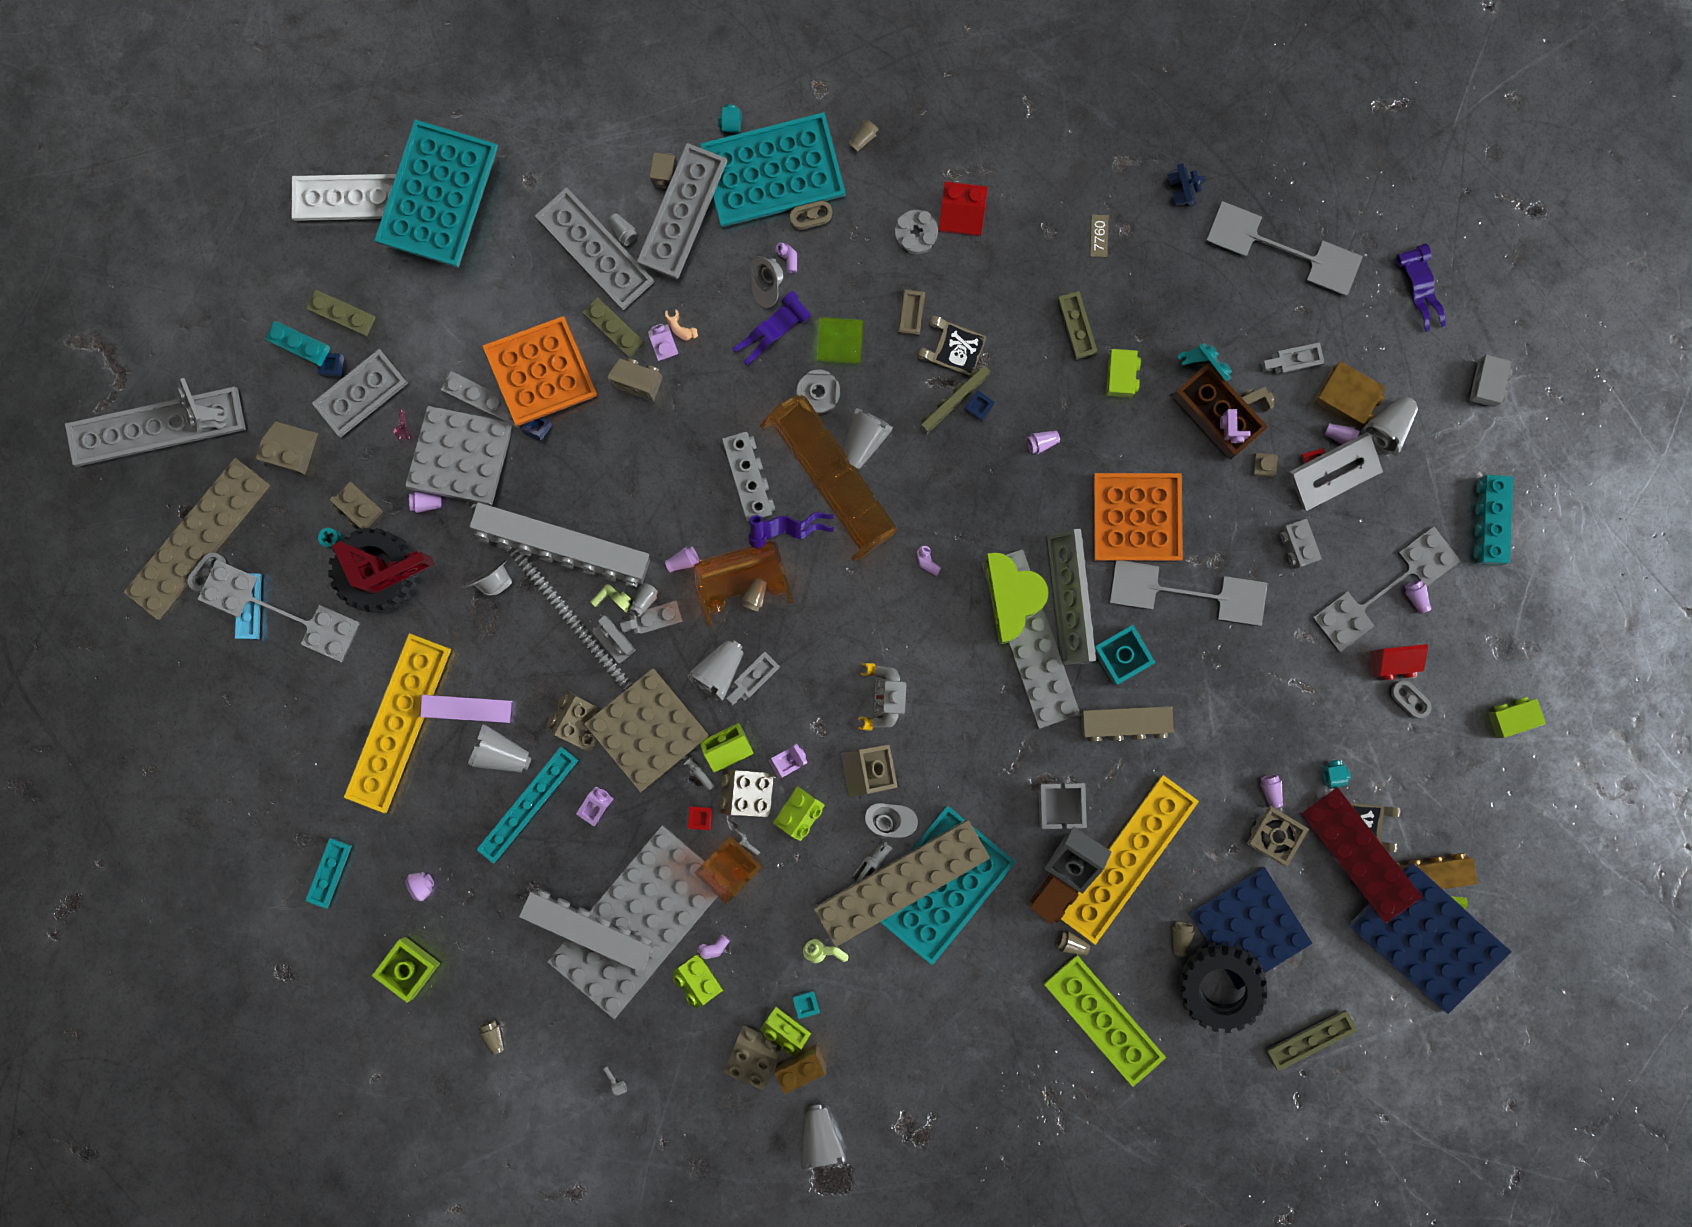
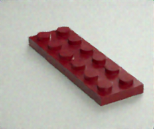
M1338 787L1302 812V815L1385 923L1423 898Z

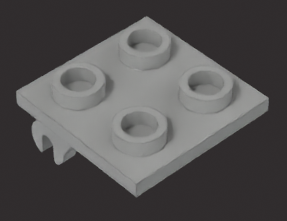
M185 378L180 379L181 387H178V396L182 406L186 407V416L190 426H195L197 433L201 432L203 428H225L226 422H222L226 420V416H217L224 413V410L195 405Z

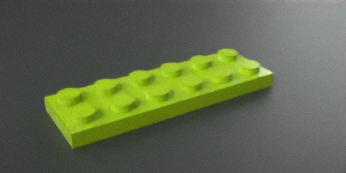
M1077 954L1043 983L1132 1087L1166 1058Z

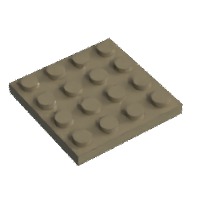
M654 668L585 723V726L640 792L645 790L703 740L709 737L708 733Z

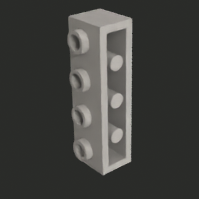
M746 431L723 438L722 440L747 523L750 524V518L754 515L761 516L763 520L772 518V511L776 509L773 499L767 498L766 491L769 490L766 477L761 478L759 470H762L763 466L760 457L755 458L753 450L757 449L754 437H749Z

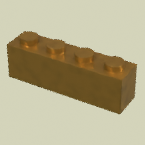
M1465 853L1451 854L1452 858L1443 859V856L1429 858L1430 862L1423 863L1421 859L1407 861L1408 864L1412 861L1442 889L1478 884L1474 857L1465 856ZM1407 865L1400 866V868L1403 870Z

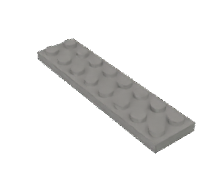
M231 387L192 396L195 405L224 410V413L217 415L226 416V420L222 422H226V427L223 429L215 427L203 428L201 432L197 433L195 426H190L186 416V407L182 406L180 399L65 423L72 464L78 467L246 430L238 388Z
M1023 549L1006 555L1013 560L1018 571H1030ZM984 562L981 565L988 582L986 565ZM1042 608L1033 616L1026 618L1023 631L1015 639L1008 642L1038 729L1081 715L1044 608Z

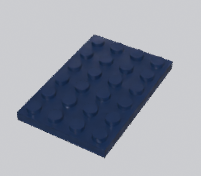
M1411 861L1403 869V872L1423 898L1387 923L1381 919L1369 903L1349 923V926L1444 1012L1449 1014L1512 951Z

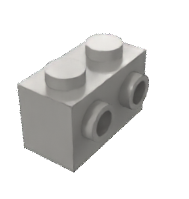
M1490 355L1480 358L1469 401L1496 407L1504 402L1508 394L1506 389L1507 381L1510 380L1513 372L1511 368L1512 361Z

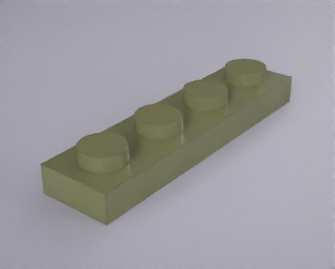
M985 365L981 369L978 367L969 374L968 377L970 379L965 384L962 382L958 384L953 390L954 394L949 399L947 397L942 399L934 413L930 411L922 418L921 429L926 435L990 375L991 371Z
M1343 1010L1266 1049L1276 1070L1280 1071L1357 1032V1029L1348 1011Z

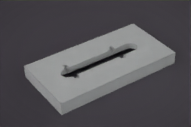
M1366 432L1290 471V475L1302 509L1308 511L1382 473L1383 470L1371 434ZM1362 457V462L1359 465L1316 487L1313 486L1314 481L1325 474H1329L1356 460V458Z

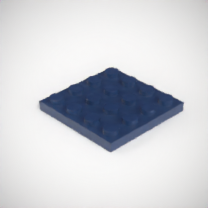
M1265 867L1258 869L1189 912L1208 944L1215 942L1216 945H1222V941L1229 942L1230 946H1234L1235 943L1241 945L1242 950L1246 951L1248 949L1253 953L1255 959L1258 958L1265 973L1313 944ZM1224 969L1237 990L1245 986L1244 980L1237 973Z

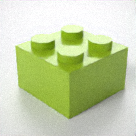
M404 937L397 941L372 977L408 1003L416 997L440 965V962L407 937Z

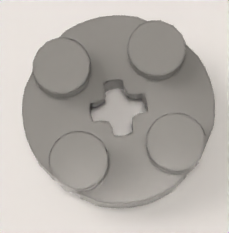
M911 210L904 213L898 218L895 227V238L898 245L911 254H922L929 251L938 236V226L935 219L928 211ZM914 227L922 230L919 237L910 233Z
M812 370L801 378L798 383V400L801 406L811 413L823 414L835 408L840 398L839 383L828 371ZM818 386L821 387V390L825 391L821 397H816V394L812 393Z

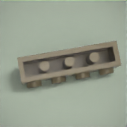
M1172 706L1081 711L1082 737H1088V742L1102 741V736H1110V740H1124L1123 735H1132V739H1146L1145 734H1154V738H1168L1167 733H1174Z

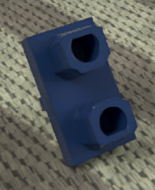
M1181 163L1177 165L1178 169L1167 174L1171 186L1180 183L1183 186V190L1173 193V198L1176 205L1188 203L1190 206L1196 205L1192 187L1195 188L1196 193L1201 192V184L1206 182L1205 176H1198L1197 170L1190 172L1192 179H1189L1187 168Z

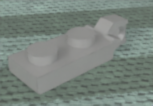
M1314 343L1278 351L1271 355L1272 359L1263 361L1261 367L1263 372L1275 369L1276 374H1283L1325 364L1320 343Z
M673 601L649 608L641 617L632 614L630 615L631 620L620 623L622 632L634 630L635 634H644L682 623L683 620L678 602Z
M764 652L734 681V684L731 686L734 691L726 699L732 705L740 698L744 701L747 700L780 666Z

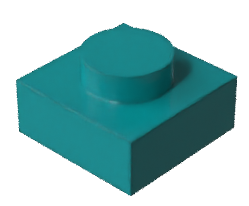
M814 990L793 996L798 1019L820 1013Z

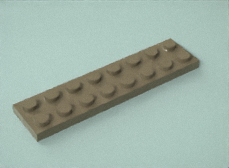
M235 457L124 590V593L154 618L160 620L186 589L190 573L208 553H215L271 485Z
M966 819L813 908L835 947L985 862L990 857L970 821Z

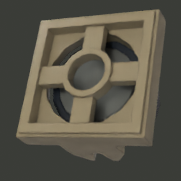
M1268 806L1264 815L1260 816L1256 820L1257 824L1252 827V835L1247 844L1284 867H1288L1309 829L1272 806Z

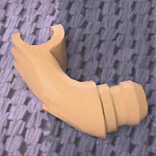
M675 309L676 315L674 317H669L668 310L665 311V320L676 336L685 341L698 337L696 328L688 329L678 325L679 312L677 309Z

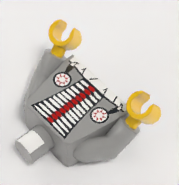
M862 663L861 665L867 668L866 673H860L862 676L876 675L874 718L859 717L858 720L864 721V725L858 727V729L871 731L873 727H892L896 724L898 717L905 713L906 682L900 679L898 671L894 668L876 667L874 663Z

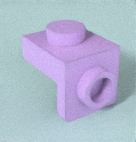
M668 324L655 325L651 328L652 330L648 331L658 361L678 354Z
M1228 409L1223 413V416L1220 418V427L1224 429V440H1231V443H1242L1244 439L1250 437V431H1237V409Z
M797 744L768 760L778 779L807 764L806 755Z

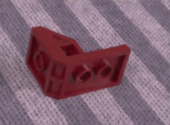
M339 541L332 545L350 585L374 594L435 565L431 556L422 552L418 553V551L407 554L405 556L406 559L399 563L393 561L386 565L384 560Z

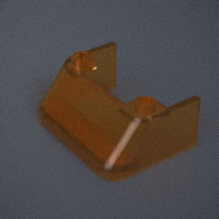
M768 541L761 548L750 546L701 560L694 565L699 600L708 627L713 625L710 613L721 611L726 605L725 598L746 593L755 577L766 581V587L772 594L780 595L786 592L789 604L793 603L788 579L776 542Z

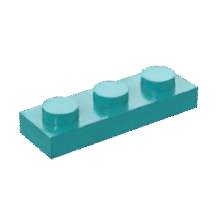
M275 320L265 338L266 341L320 367L331 348Z
M329 838L305 901L325 909L329 907L352 845Z

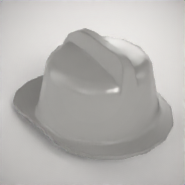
M761 256L755 257L750 263L753 297L761 307L770 308L776 304L778 299V286L783 280V271L776 262V259H766Z
M507 560L498 564L491 571L464 584L461 589L474 585L486 595L501 593L512 583L503 566Z
M877 803L870 806L865 814V822L868 828L876 837L882 839L907 837L913 834L918 825L917 816L914 811L901 805Z

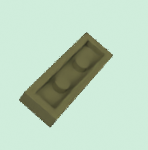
M316 289L306 308L319 316L366 337L376 318L365 311Z
M1080 291L1059 296L1058 302L1075 359L1078 360L1097 354L1098 351Z
M598 297L583 311V314L627 357L630 358L644 344V341Z

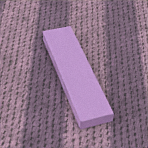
M422 695L420 717L510 723L512 701Z

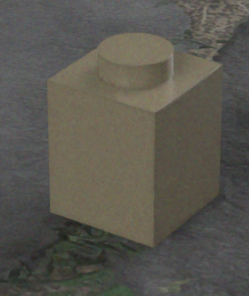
M654 152L650 179L655 187L666 189L669 186L677 167L675 155Z

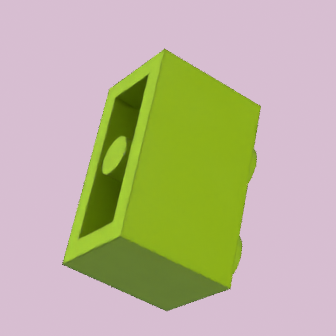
M1111 349L1108 356L1106 396L1132 398L1135 392L1139 391L1140 381L1136 379V371L1140 370L1141 358L1137 357L1138 351Z
M1528 696L1516 699V704L1508 706L1507 703L1495 706V711L1489 712L1488 715L1496 737L1506 738L1546 724L1538 699H1529Z
M740 723L724 729L700 743L703 754L713 772L724 769L754 754Z

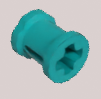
M331 528L322 529L318 535L319 543L324 547L332 549V545L343 538L339 531ZM330 535H333V537L331 538L333 541L332 543L328 542L330 540Z

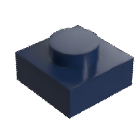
M328 353L322 366H318L317 374L320 376L341 377L344 356L340 353Z
M977 390L966 405L965 410L983 421L995 402Z
M541 417L525 423L521 430L523 434L542 441L551 428L552 422L547 418Z

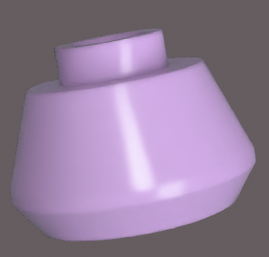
M423 872L409 874L405 880L410 895L416 901H424L432 892V887L434 886L432 877Z

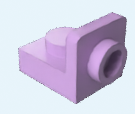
M595 787L588 794L576 815L592 826H595L606 808L613 801V797L605 790Z

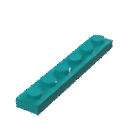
M560 747L477 848V851L493 864L496 863L579 760L565 748Z

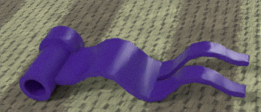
M1427 243L1417 246L1416 249L1396 255L1397 264L1400 267L1405 266L1407 274L1412 281L1413 300L1423 316L1425 332L1430 331V313L1424 298L1436 310L1441 326H1447L1443 306L1435 296L1434 276L1427 264V261L1431 260L1432 257Z
M794 290L781 300L783 306L769 319L758 325L748 337L732 349L734 352H737L753 343L763 334L765 335L752 354L744 361L746 366L756 359L773 341L785 334L796 322L800 320L801 323H804L811 317L812 314L798 300L799 296Z
M815 512L803 521H796L788 516H779L770 521H763L761 516L754 515L750 518L749 545L754 548H761L766 544V539L781 533L802 539L817 529L833 532L834 527L820 523H814L808 528L806 527L815 519H833L834 515Z

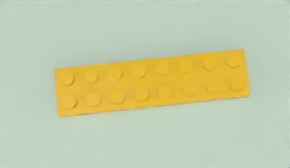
M409 633L344 798L379 812L387 813L425 718L420 717L422 695H434L452 649Z
M1161 775L1108 848L1112 852L1104 870L1083 894L1077 891L1079 896L1072 905L1068 904L1064 909L1065 914L1061 920L1096 945L1199 801L1170 779Z

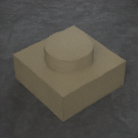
M1255 453L1253 475L1276 477L1278 455Z

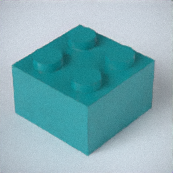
M1134 625L1123 629L1094 646L1096 650L1095 655L1113 686L1122 683L1156 663Z

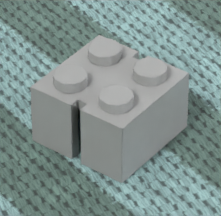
M1059 783L1038 784L1039 828L1062 829V824L1060 823H1063L1066 829H1072L1073 827L1087 828L1085 783H1062V788Z

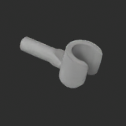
M737 832L742 836V841L738 843L732 838V842L736 845L744 846L754 855L758 856L760 851L747 841L744 833Z
M605 1067L603 1071L611 1083L612 1092L615 1095L626 1093L627 1087L625 1082L620 1081L617 1083L608 1067Z

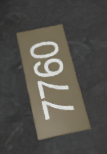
M1092 214L1090 257H1107L1109 215Z

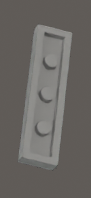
M452 371L449 372L441 391L515 426L502 395Z

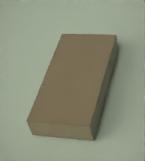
M904 289L898 333L920 335L925 292Z

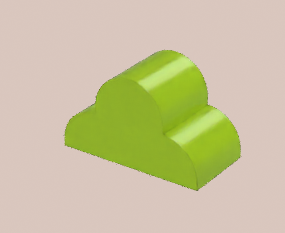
M989 553L984 559L999 644H1005L1020 635L1024 629L1026 618L1033 616L1044 607L1048 599V587L1045 580L1039 574L1028 570L1018 571L1015 563L1008 556L1001 553Z

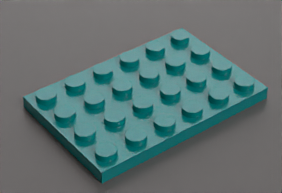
M825 112L700 143L702 149L727 158V164L713 195L721 228L793 210L798 206L846 196Z
M414 119L374 241L384 246L459 268L498 145Z
M947 805L910 851L965 819ZM976 828L974 830L990 859L880 921V923L931 965L936 962L1016 863V861Z

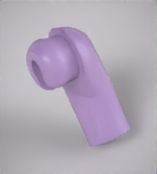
M921 546L917 550L919 567L937 576L941 566L932 562L931 549L928 546Z

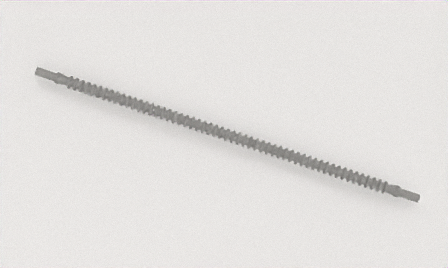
M466 501L467 505H471L470 509H476L477 503ZM510 547V550L506 549V552L511 553L510 557H514V562H518V567L522 566V571L527 572L526 576L531 577L530 581H534V586H538V591L542 590V595L547 596L546 600L551 601L550 605L555 606L554 610H558V615L562 614V619H566V624L571 625L570 629L575 630L574 634L579 635L578 639L583 640L582 644L586 643V648L591 649L590 653L595 654L594 658L599 659L598 663L603 664L602 668L606 667V673H611L610 677L615 678L614 682L619 683L618 687L623 688L622 692L632 686L633 683L628 682L629 678L624 677L625 673L620 672L621 668L617 669V664L612 663L613 659L608 658L609 654L604 653L605 649L600 648L601 644H596L597 639L593 640V635L588 634L589 630L584 629L585 625L580 624L581 620H576L577 615H572L573 611H569V606L564 605L565 601L560 600L561 596H556L557 591H552L553 587L548 586L549 582L544 581L545 577L540 576V571H536L537 567H532L533 563L528 562L529 558H525L523 554L519 553V549ZM688 753L681 759L684 761L683 765H687L692 776L695 775L703 786L710 791L715 785L701 770L703 767L693 760L694 756H690Z

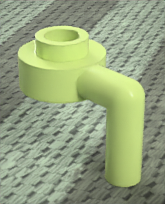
M610 584L604 585L590 600L597 607L609 595L626 613L631 608L630 602L632 601L625 592L619 594Z
M817 939L808 941L803 949L804 957L812 963L821 962L826 955H834L842 962H846L849 958L848 954L838 947L825 946V944Z

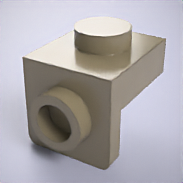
M1266 387L1257 391L1252 388L1242 393V399L1248 405L1261 401L1266 412L1274 407V396L1271 391H1267Z

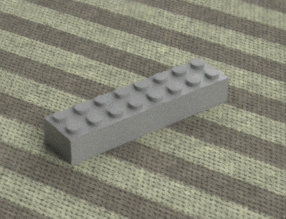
M479 502L469 527L476 540L489 543V541L498 543L497 546L503 549L510 550V547L519 549L518 552L523 555H539V559L551 563L553 560L559 561L561 566L573 569L574 566L579 567L586 574L594 575L599 573L603 575L604 579L610 581L619 579L624 581L625 585L636 588L637 585H643L650 563L648 553Z

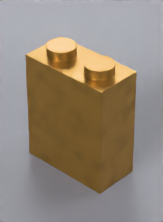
M1340 361L1332 369L1314 403L1355 427L1360 428L1372 420L1374 416L1372 411L1375 406H1379L1385 397L1383 392L1386 387Z
M815 1045L798 1053L795 1057L792 1056L777 1063L774 1074L783 1094H786L824 1076L826 1064L818 1046Z

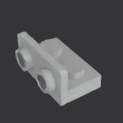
M1307 519L1281 528V540L1288 547V559L1291 565L1295 566V569L1322 560Z
M605 615L598 621L600 624L592 630V633L618 663H622L636 651L610 618Z

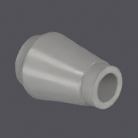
M617 213L608 219V223L619 243L628 246L635 242L638 237L636 228Z
M647 583L639 586L629 611L633 615L641 617L657 599L658 591Z

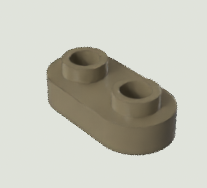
M825 201L798 206L791 211V224L799 230L826 224L832 218V207ZM824 211L826 215L820 217L818 213ZM802 216L805 218V220L803 222H798L797 218Z

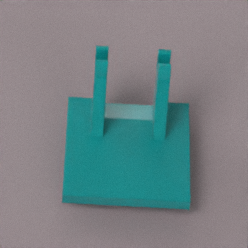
M1202 343L1199 347L1189 352L1183 351L1178 355V359L1187 357L1182 362L1183 365L1210 361L1225 381L1232 379L1230 375L1232 370L1226 362L1221 363L1218 360L1217 356L1219 353L1212 344L1207 346V344Z

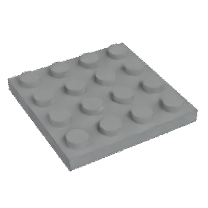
M427 406L405 487L419 492L492 506L513 429L512 423Z

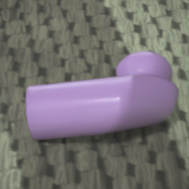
M778 243L775 251L786 260V272H797V252L787 243Z
M721 934L714 945L701 944L697 952L703 959L719 957L730 939Z

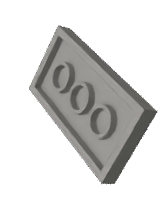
M378 349L312 402V405L341 438L407 385L408 382L386 355Z

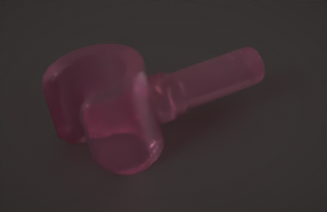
M405 410L399 411V425L394 429V433L399 441L403 434L407 440L411 437L405 426Z

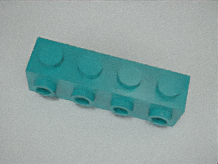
M1485 475L1480 477L1476 485V491L1479 493V502H1477L1475 508L1476 515H1478V523L1475 526L1477 545L1474 548V558H1476V564L1503 566L1510 564L1513 476Z

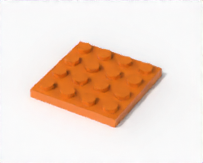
M564 316L482 345L515 427L597 397L593 383Z
M1182 473L1093 474L1094 561L1183 560Z

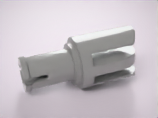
M881 840L871 856H865L851 878L854 880L858 879V882L881 869L883 861L893 847Z

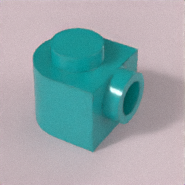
M730 104L722 107V114L718 115V127L722 128V132L740 133L742 119L740 108Z
M1342 760L1329 761V765L1322 766L1324 781L1328 789L1348 785V781L1351 780V774L1346 765L1342 764Z

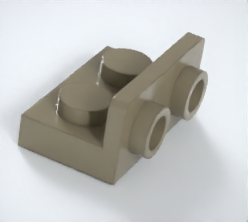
M349 482L336 497L331 496L329 498L334 503L331 507L340 515L344 513L348 516L347 522L355 529L369 528L384 512L352 482Z

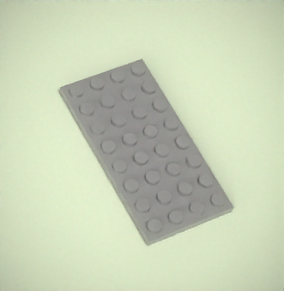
M662 825L590 910V916L596 919L599 916L611 921L610 925L616 928L623 926L631 930L630 934L636 937L643 935L651 939V943L655 946L644 970L639 972L569 939L563 942L547 962L615 1019L728 885L729 881Z

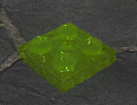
M820 317L817 361L860 364L863 320Z

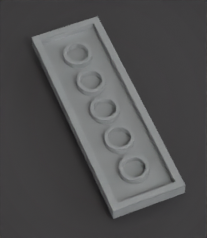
M689 143L686 144L639 255L638 264L675 279L679 278L727 164V158Z
M567 187L535 215L536 219L622 310L627 308L654 283L652 277Z
M1072 529L1047 536L1061 660L1063 665L1096 661L1081 529Z

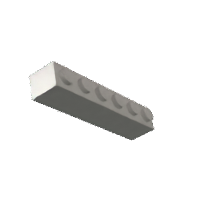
M538 889L537 891L530 892L519 916L520 918L639 972L644 970L655 946L651 943V939L643 935L636 937L630 934L631 930L623 926L616 928L610 925L611 921L599 916L596 919L590 916L591 912L578 907V910L570 907L571 903L564 899L558 898V900H554L549 897L550 893Z

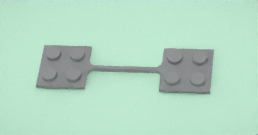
M1221 202L1206 241L1243 256H1247L1254 241L1269 244L1309 260L1312 268L1307 281L1348 296L1363 256L1322 241L1317 255L1312 257L1259 236L1257 229L1262 216L1229 203Z
M1434 526L1399 552L1407 562L1409 569L1363 605L1358 604L1347 591L1313 617L1339 652L1343 651L1374 627V624L1365 613L1366 607L1409 574L1417 575L1427 587L1461 561Z
M219 560L215 561L197 600L236 617H240L247 602L253 601L305 624L307 631L301 645L337 661H343L360 622L321 605L318 606L314 617L309 621H305L255 599L252 596V589L258 579L257 577Z
M1116 561L1110 603L1154 609L1155 595L1158 591L1217 599L1220 603L1218 620L1262 626L1268 584L1266 582L1224 576L1222 592L1219 595L1161 587L1158 584L1159 566L1128 561Z

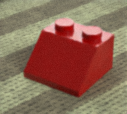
M944 182L939 231L981 236L988 186Z
M1428 644L1370 651L1373 676H1381V681L1395 679V675L1403 674V678L1417 677V672H1424Z

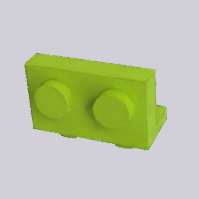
M797 786L773 823L791 837L801 841L809 833L810 827L821 815L825 805Z
M696 954L671 972L674 983L683 990L686 1001L695 1009L703 1006L723 991L699 954Z
M777 1007L773 1009L760 1028V1031L763 1032L768 1040L776 1042L785 1053L794 1057L803 1049L804 1044L811 1035L809 1031Z

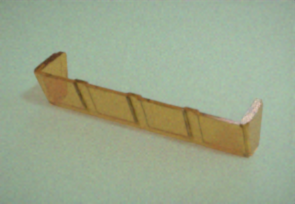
M796 395L777 405L765 418L760 428L763 430L772 424L859 547L860 550L851 557L852 560H861L895 535L897 527L879 501L874 499L872 491L856 468L849 463L847 455L831 432L824 427L823 421L807 398L803 395Z

